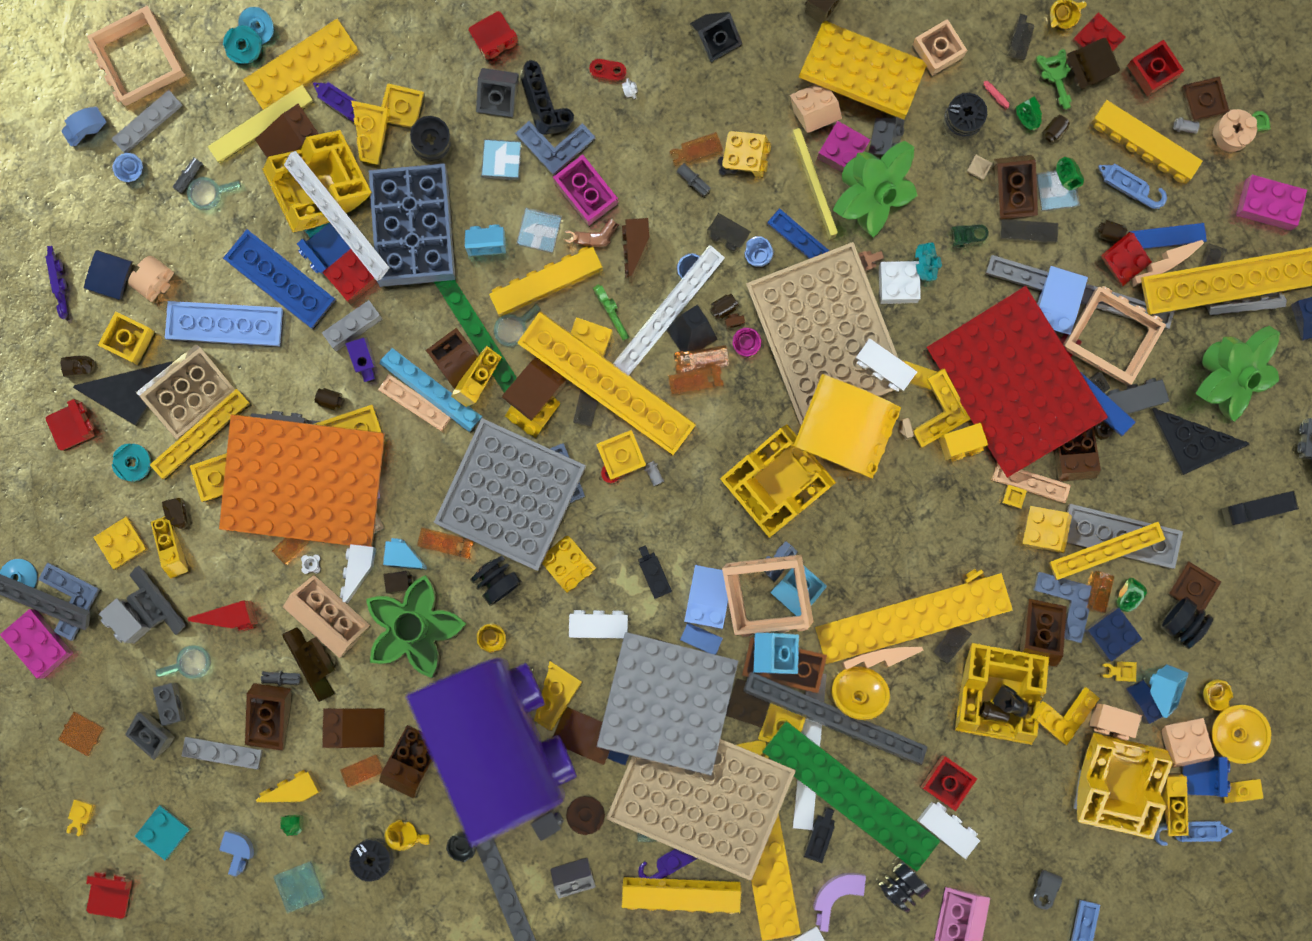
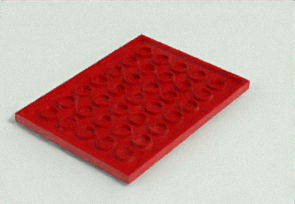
M1027 286L1019 289L926 347L939 369H945L960 397V403L973 424L981 423L988 443L987 446L1007 478L1108 418Z

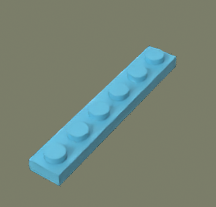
M393 348L380 360L379 364L468 432L480 422L482 416L469 406L465 407L452 398L450 391Z

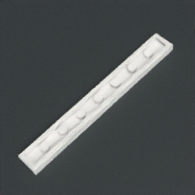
M296 151L290 153L284 166L377 281L382 279L389 269L388 265Z
M709 245L613 364L630 375L725 257Z
M827 674L822 676L819 693L805 690V695L824 702ZM806 718L802 733L820 746L822 725ZM798 779L793 828L812 830L816 793Z

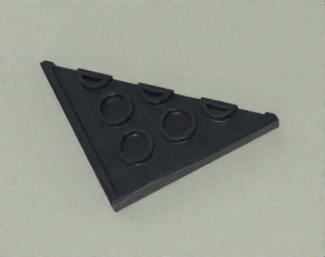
M166 362L77 384L73 388L137 426L148 406L136 392L173 362Z
M1155 407L1150 409L1181 475H1185L1250 445L1247 441H1242L1220 431L1218 432L1201 424L1185 420L1174 414L1166 413Z

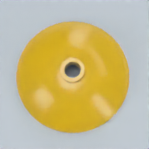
M855 666L841 671L836 676L832 685L834 703L840 711L854 719L869 720L878 717L885 711L890 700L889 687L884 678L874 670L866 667Z
M1234 705L1224 709L1216 717L1212 727V740L1216 750L1222 757H1228V760L1234 763H1252L1260 759L1268 750L1271 742V728L1268 720L1259 710L1247 705ZM1237 730L1240 731L1239 737L1235 736V732Z

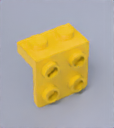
M730 131L727 136L722 165L726 169L752 171L755 177L763 178V173L767 171L768 167L766 156L770 153L771 143L764 134Z
M553 398L532 421L512 405L505 417L536 439L544 425L559 407L560 402Z
M565 536L549 549L542 562L566 593L574 589L579 582L596 569L570 536Z

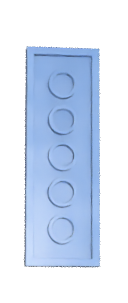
M168 301L165 339L280 346L283 308Z

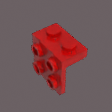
M500 11L491 14L468 29L486 61L497 57L501 52L511 49L518 43L514 29L511 30Z
M76 399L67 401L68 407L46 416L48 427L58 449L61 451L95 436L94 426L91 420L87 418L85 405Z
M95 871L94 874L88 875L86 884H91L86 908L87 913L119 919L126 916L132 880L126 879L124 875L115 874L114 877L107 876V873Z

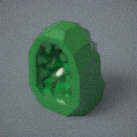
M1035 96L1015 107L1016 114L1026 128L1036 130L1040 127L1042 112Z
M1064 156L1057 162L1056 171L1063 187L1067 190H1074L1083 185L1084 177L1074 159Z
M1129 578L1119 592L1117 607L1124 612L1136 609L1147 594L1146 587L1136 579Z
M281 816L280 828L283 829L287 836L298 835L304 829L303 816Z

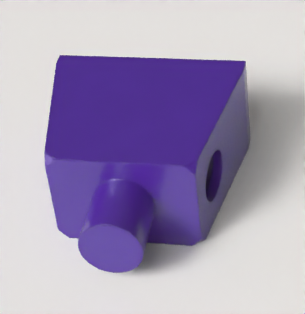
M364 337L345 343L355 372H361L364 382L375 379L372 368L376 367L368 338ZM362 357H364L367 362L364 366L361 365L360 359Z

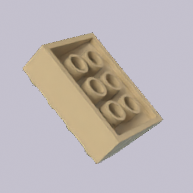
M196 344L136 393L174 438L178 439L235 389L201 347Z

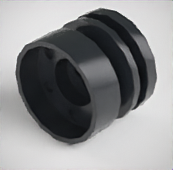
M961 93L955 96L946 109L943 118L947 133L959 140H967L976 136L988 115L984 100L973 93ZM966 111L969 112L968 116L964 115Z
M424 116L413 124L410 131V139L415 155L426 162H438L443 159L451 146L450 132L446 123L435 116ZM431 138L434 144L430 145L428 139Z
M503 556L484 564L470 579L473 584L480 580L482 581L476 586L477 590L487 587L488 590L482 597L489 606L500 601L522 583L515 572L508 575L504 573L510 565L507 563L500 567L505 561Z
M1184 597L1165 617L1161 624V629L1170 636L1180 632L1177 641L1179 643L1184 641L1183 646L1190 649L1205 636L1214 618L1210 614L1205 616V610H1200L1194 614L1197 604L1188 597Z
M367 838L352 850L349 859L350 868L359 879L368 882L376 881L391 870L394 865L395 854L394 850L387 845L383 838ZM369 856L371 858H375L373 865L371 862L367 863V859L369 858Z
M901 860L892 869L897 878L894 880L886 875L885 878L891 884L887 887L880 881L878 885L881 887L884 895L897 908L908 914L911 910L905 903L909 901L915 907L916 903L912 896L915 894L920 899H923L931 889Z

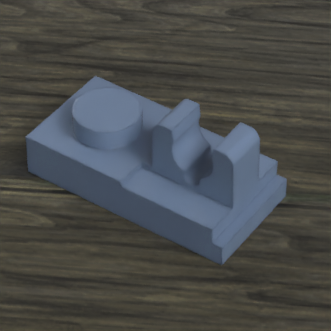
M785 541L777 549L774 558L794 556L798 551ZM785 569L764 572L775 582Z

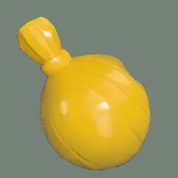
M402 820L391 823L384 833L387 845L397 851L407 850L416 843L429 845L430 835L417 834L411 822L404 823Z

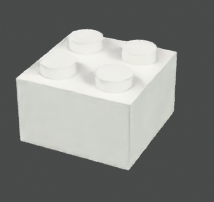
M919 261L880 263V304L919 302L921 299L920 277L916 269V264H919Z

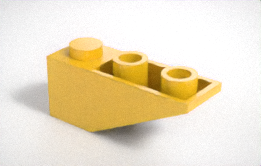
M486 346L459 381L451 397L465 407L475 404L502 357Z
M165 516L151 521L162 569L170 579L189 572L184 553L171 522L165 519Z
M302 770L294 775L295 779L291 781L285 779L278 783V788L273 791L269 788L259 793L261 797L256 799V801L302 802L320 793L322 790L312 771L305 772V770Z
M1169 773L1162 790V798L1166 804L1164 811L1168 836H1189L1187 776L1181 773Z

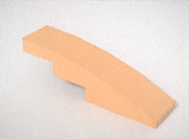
M1203 240L1166 251L1162 254L1163 260L1146 267L1148 273L1135 276L1131 280L1132 286L1141 285L1142 277L1170 271L1203 245Z
M897 647L882 649L856 656L842 662L844 669H849L863 662L864 666L869 668L884 661L886 667H890L923 651V648Z

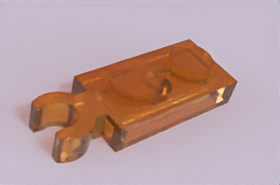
M715 132L682 143V149L670 150V155L677 154L679 156L678 159L673 160V164L676 165L682 159H686V162L689 163L722 152L723 148L718 134Z

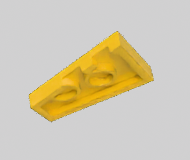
M351 100L355 116L354 124L357 131L359 160L380 165L390 108Z
M550 661L542 691L545 705L537 708L534 721L547 730L552 731L583 682Z

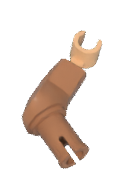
M609 218L603 229L598 233L578 231L573 233L566 230L565 233H570L571 238L563 240L569 243L574 241L575 244L590 247L608 246L611 243L610 238L619 224Z

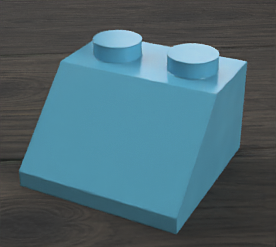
M490 225L489 228L481 229L480 226L470 227V230H465V249L468 256L506 253L504 228L500 227V225Z
M391 538V542L386 541L383 565L427 570L426 564L403 539Z
M804 566L809 599L812 606L827 586ZM791 568L770 593L792 613L800 616L801 608L794 569Z
M755 633L754 672L798 674L799 635Z
M1165 665L1156 674H1153L1149 683L1152 685L1150 693L1162 716L1165 718L1169 717L1178 708L1189 674L1170 665Z

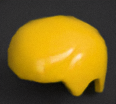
M489 623L483 625L476 635L479 647L489 653L502 650L506 643V633L498 624Z
M1214 679L1206 684L1203 690L1204 701L1212 709L1222 711L1230 707L1229 702L1233 698L1231 686L1226 681Z

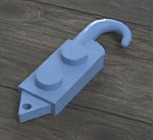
M1115 163L1113 165L1098 166L1104 177V182L1129 197L1154 209L1160 208L1166 203L1167 194L1162 188L1158 189L1162 194V199L1159 202H1155L1148 198L1150 188L1147 182Z
M1188 821L1189 836L1174 837L1181 842L1221 841L1223 837L1233 832V830L1222 825L1220 821ZM1163 822L1159 824L1154 838L1158 844L1167 846L1168 843L1160 839V832L1167 830V824Z

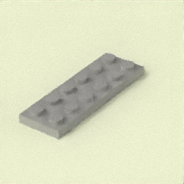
M1069 504L1067 512L1072 516L1067 543L1088 548L1145 527L1151 523ZM1160 526L1166 540L1121 557L1175 569L1183 531Z

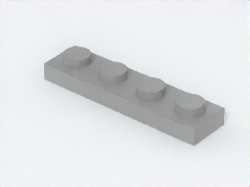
M168 90L117 133L112 140L124 153H127L183 105Z
M1282 292L1209 304L1206 307L1210 315H1219L1221 313H1238L1241 311L1286 307L1287 300Z
M185 737L181 756L259 769L263 750Z

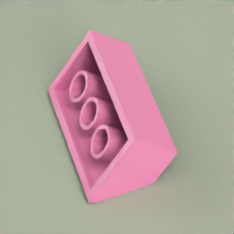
M945 887L935 941H982L990 898Z

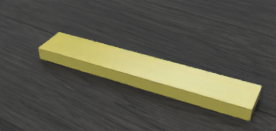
M301 85L207 147L217 162L220 163L253 142L281 114L298 103L303 109L311 104L313 100L303 85Z
M794 129L792 137L829 240L836 238L838 232L801 129Z

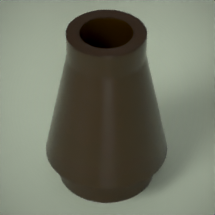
M984 701L980 707L979 716L983 717L984 720L1007 723L1010 713L1004 712L991 701Z

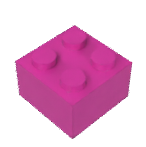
M837 121L819 151L817 159L842 173L846 164L853 158H856L857 153L865 152L870 139Z

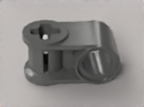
M1042 870L1033 896V903L1036 907L1044 910L1052 907L1062 883L1061 876ZM1045 896L1047 902L1042 903L1039 901V898Z

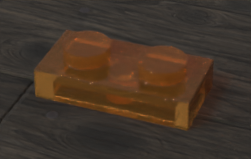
M1095 571L1087 605L1088 609L1106 613L1114 580L1113 575Z

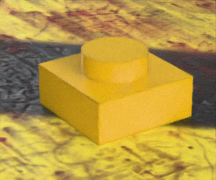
M1007 485L1002 504L1021 509L1027 490Z

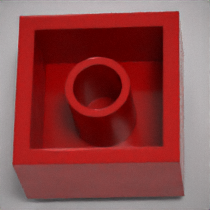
M1164 39L1131 59L1127 65L1147 97L1177 79L1185 71Z
M352 249L323 271V274L350 305L377 283L376 279Z
M941 755L920 788L956 811L977 778L946 756Z

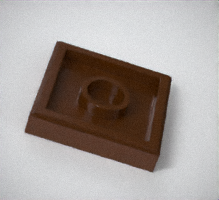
M1220 76L1182 86L1191 121L1204 120L1229 112Z
M1187 561L1167 594L1178 601L1188 597L1197 604L1195 612L1206 609L1221 581Z

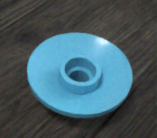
M249 7L240 14L239 26L244 25L253 28L261 37L262 44L270 40L273 35L274 26L271 17L265 10L259 7Z
M10 560L0 570L1 575L11 579L17 574L19 577L17 581L35 588L37 584V571L27 560Z

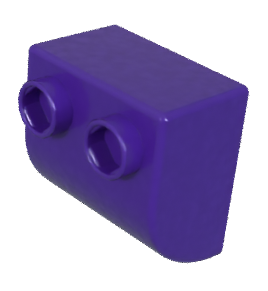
M496 657L406 695L472 847L513 829L563 802L565 790L562 784L575 779L577 774L559 735L542 741L530 712L544 706L545 701L527 663L511 669L506 659Z

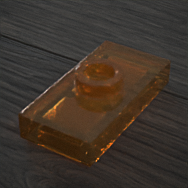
M285 538L272 552L286 565L311 541Z
M376 754L340 771L348 788L381 774L383 768Z

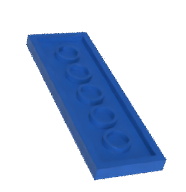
M248 229L223 257L225 261L311 329L315 327L336 301L333 296Z

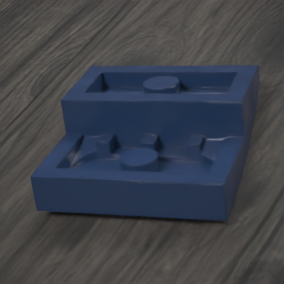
M96 250L88 269L84 288L119 300L122 299L125 283L129 279L133 261Z

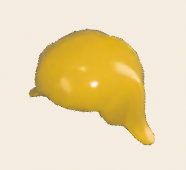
M1056 0L1050 8L1051 27L1057 26L1062 29L1073 27L1080 20L1081 10L1087 6V3H1079L1073 0Z

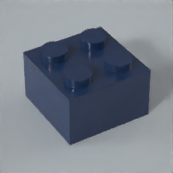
M1119 607L1113 608L1084 630V633L1106 662H1112L1142 640Z

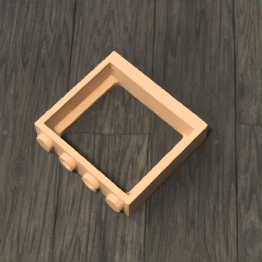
M148 5L87 36L90 41L88 43L89 49L93 54L96 53L98 57L96 62L101 70L104 69L107 74L104 76L105 80L115 90L113 92L117 102L121 101L125 106L186 76ZM149 24L172 71L128 93L119 79L104 47Z
M1102 286V288L1098 287L1094 290L1076 321L1071 334L1068 335L1063 345L1066 347L1067 352L1129 386L1132 385L1166 324L1162 323L1163 320L1156 315L1150 316L1145 313L1146 310L1138 305L1134 307L1129 304V300L1125 297L1113 295L1111 289ZM1101 301L1148 328V333L1125 372L1076 344L1098 303Z
M802 555L731 562L722 568L734 635L747 637L753 633H771L772 631H778V633H786L792 629L805 631L813 624ZM793 568L801 615L749 621L746 617L739 574Z

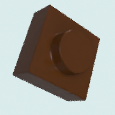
M728 315L724 322L725 328L731 329L745 326L744 315Z

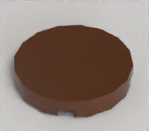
M586 795L573 800L566 813L570 828L582 835H589L598 831L603 825L605 818L604 807L600 801Z

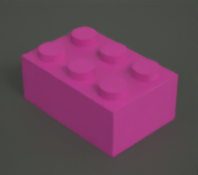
M583 154L553 177L555 185L588 226L618 204L617 196Z
M1251 175L1245 180L1236 216L1291 231L1299 224L1307 190Z
M35 609L27 610L0 634L37 679H44L73 654L66 643Z

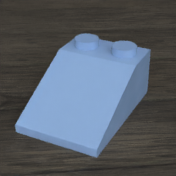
M1050 266L1037 304L1053 330L1070 335L1088 277Z
M695 565L684 622L723 629L728 603L723 571Z

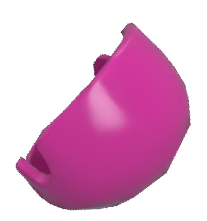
M744 327L735 333L732 344L738 354L749 357L759 351L762 341L756 330Z

